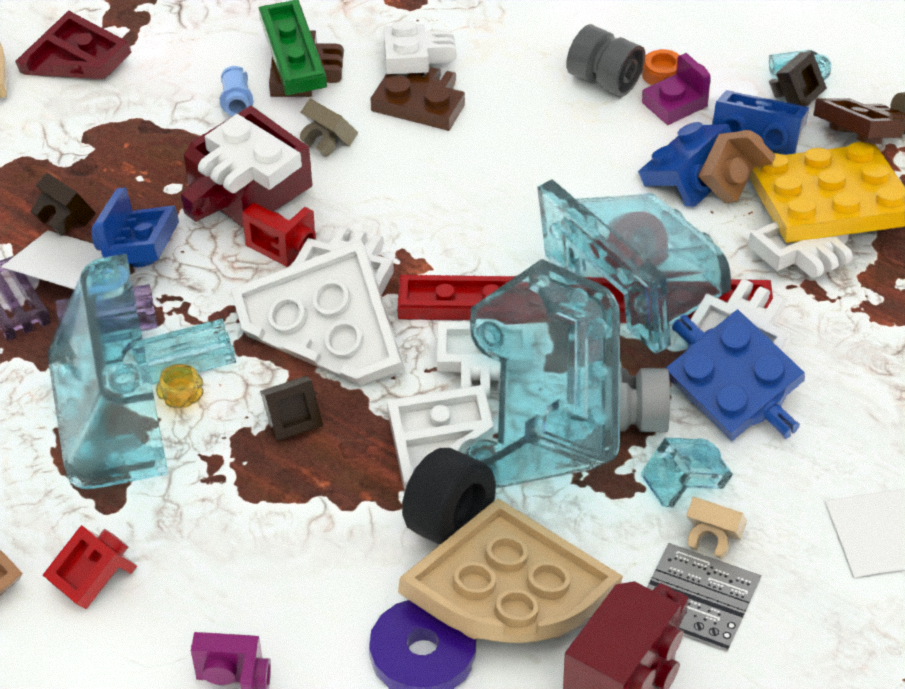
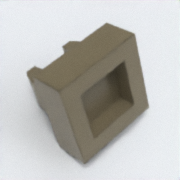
M309 98L300 112L311 122L301 131L300 140L311 147L315 139L322 136L316 149L326 157L334 151L336 140L350 147L359 133L341 115Z

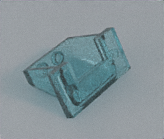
M553 179L537 187L545 256L568 277H577L586 272V262H588L624 294L627 329L653 353L657 354L671 346L670 325L677 319H680V316L688 315L697 310L706 294L718 298L731 290L730 267L722 250L707 233L700 232L685 219L679 210L672 209L656 195L646 193L574 198Z

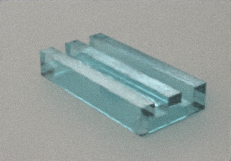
M223 319L130 342L143 387L236 363L235 351L230 343V337L228 332H226Z

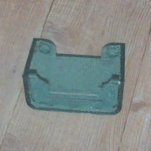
M127 254L99 258L85 266L48 347L47 356L64 468L69 482L81 489H97L168 475L150 376L147 370L140 365L123 363L126 353L133 347L135 352L145 350Z
M540 259L471 307L470 333L475 346L487 357L501 362L498 442L487 439L479 440L470 445L465 454L485 463L492 469L496 480V489L599 468L614 460L618 455L620 447L619 305L615 296L603 285L544 259Z

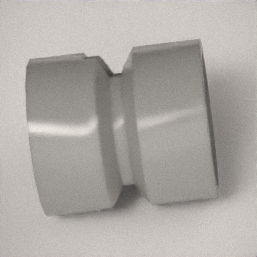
M598 368V432H626L630 424H635L640 432H668L670 417V380L668 368H640L636 375H630L626 368Z

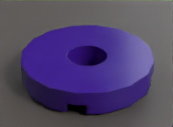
M410 600L396 603L381 614L370 634V661L376 676L389 689H454L467 679L472 670V664L476 657V639L467 637L461 631L448 626ZM422 640L430 641L437 646L435 651L427 655L415 654L409 647L413 643Z

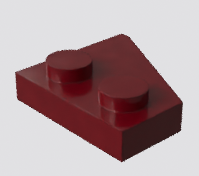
M68 10L15 62L19 72L24 75L105 79L132 51L128 41Z

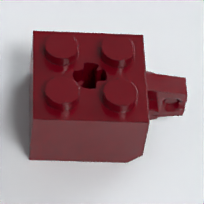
M250 105L237 114L300 152L302 167L270 190L253 180L236 193H231L223 187V184H217L211 180L210 176L207 177L198 171L199 162L211 153L206 150L205 135L218 127L216 126L191 141L184 154L189 186L181 194L184 214L197 222L220 210L244 228L242 212L253 202L274 212L313 186L309 146Z
M635 581L616 584L564 653L563 689H669L680 667V663L675 660V654L683 638L684 632L679 629V626L687 611L689 597L681 592L674 591L670 586L662 583L654 590Z

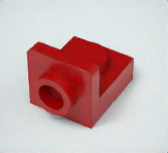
M254 202L242 212L245 245L286 267H289L295 261L308 238L316 240L314 211L307 207L301 209L290 220Z
M81 525L42 576L75 604L87 609L118 568L132 574L137 565L124 555L129 546L113 533L104 528L97 535Z

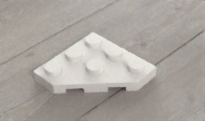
M362 240L230 289L241 328L247 337L360 386L405 369L372 264Z

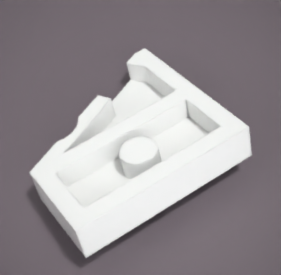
M484 385L387 400V412L404 492L414 469L426 455L437 448L449 447L467 454L493 437L494 425Z

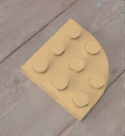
M497 498L403 574L399 580L398 593L438 620L461 631L469 638L508 643H526L558 638L582 625L595 613L616 584L622 583L623 576Z

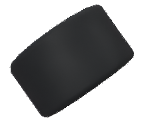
M449 447L437 448L426 455L414 469L403 496L402 516L407 528L439 545L494 502L496 480L492 469L485 463Z

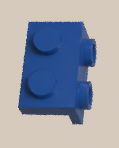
M693 122L683 126L677 132L678 136L667 146L653 152L651 155L652 159L638 171L644 186H677L686 207H695L712 191L698 175L718 135L731 132L729 125H702L701 122Z
M126 187L117 188L92 226L93 244L96 250H101L105 266L130 264L132 267H145L158 261L179 223L176 206L132 210Z

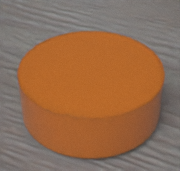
M659 49L645 55V63L642 70L644 81L653 85L675 75L679 54L671 50Z

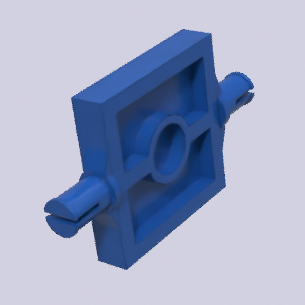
M737 309L715 328L709 329L706 332H703L686 314L680 316L681 322L677 319L673 323L672 330L681 336L689 346L681 356L666 367L669 370V380L731 441L750 426L761 423L764 420H767L783 435L784 439L791 437V432L794 434L798 430L800 423L794 420L781 406L786 396L805 381V372L744 314Z

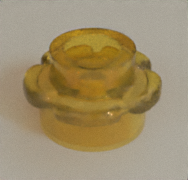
M174 364L164 369L160 374L156 393L159 399H164L167 406L186 408L198 402L203 396V379L192 366Z

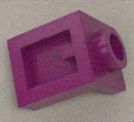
M681 54L677 58L676 74L643 89L642 103L668 126L708 107L711 75L705 66L699 64L689 54Z
M194 632L190 651L197 680H207L216 685H228L238 682L241 689H269L271 659L262 657L259 636Z

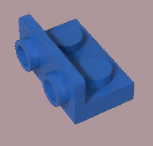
M725 90L716 101L712 125L728 124L731 132L753 131L763 139L764 144L773 153L782 155L795 154L799 135L807 123L810 107Z

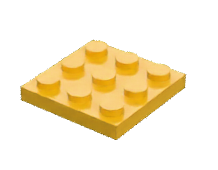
M855 142L847 147L811 148L806 152L787 155L774 153L776 157L772 165L754 166L749 176L750 182L773 222H777L779 232L785 243L905 227V186L875 144Z

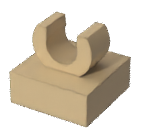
M693 496L686 516L696 526L692 528L688 535V545L691 549L697 551L701 538L706 534H713L718 538L714 555L717 558L723 559L730 547L728 536L741 540L747 519L742 512Z

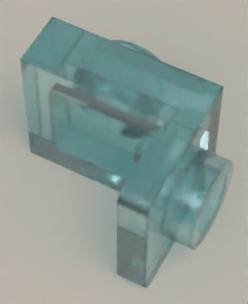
M665 437L643 468L641 476L663 507H674L687 488L723 489L733 476V473L722 460L719 449L710 441L702 438Z

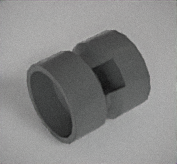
M588 24L573 39L566 59V68L569 74L589 83L598 82L601 88L622 97L627 95L637 83L644 67L646 52L641 45L622 37L615 39L613 33L593 24Z

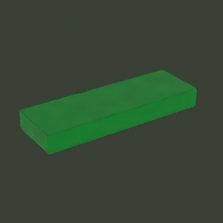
M299 0L258 7L260 21L285 95L327 88L326 74Z

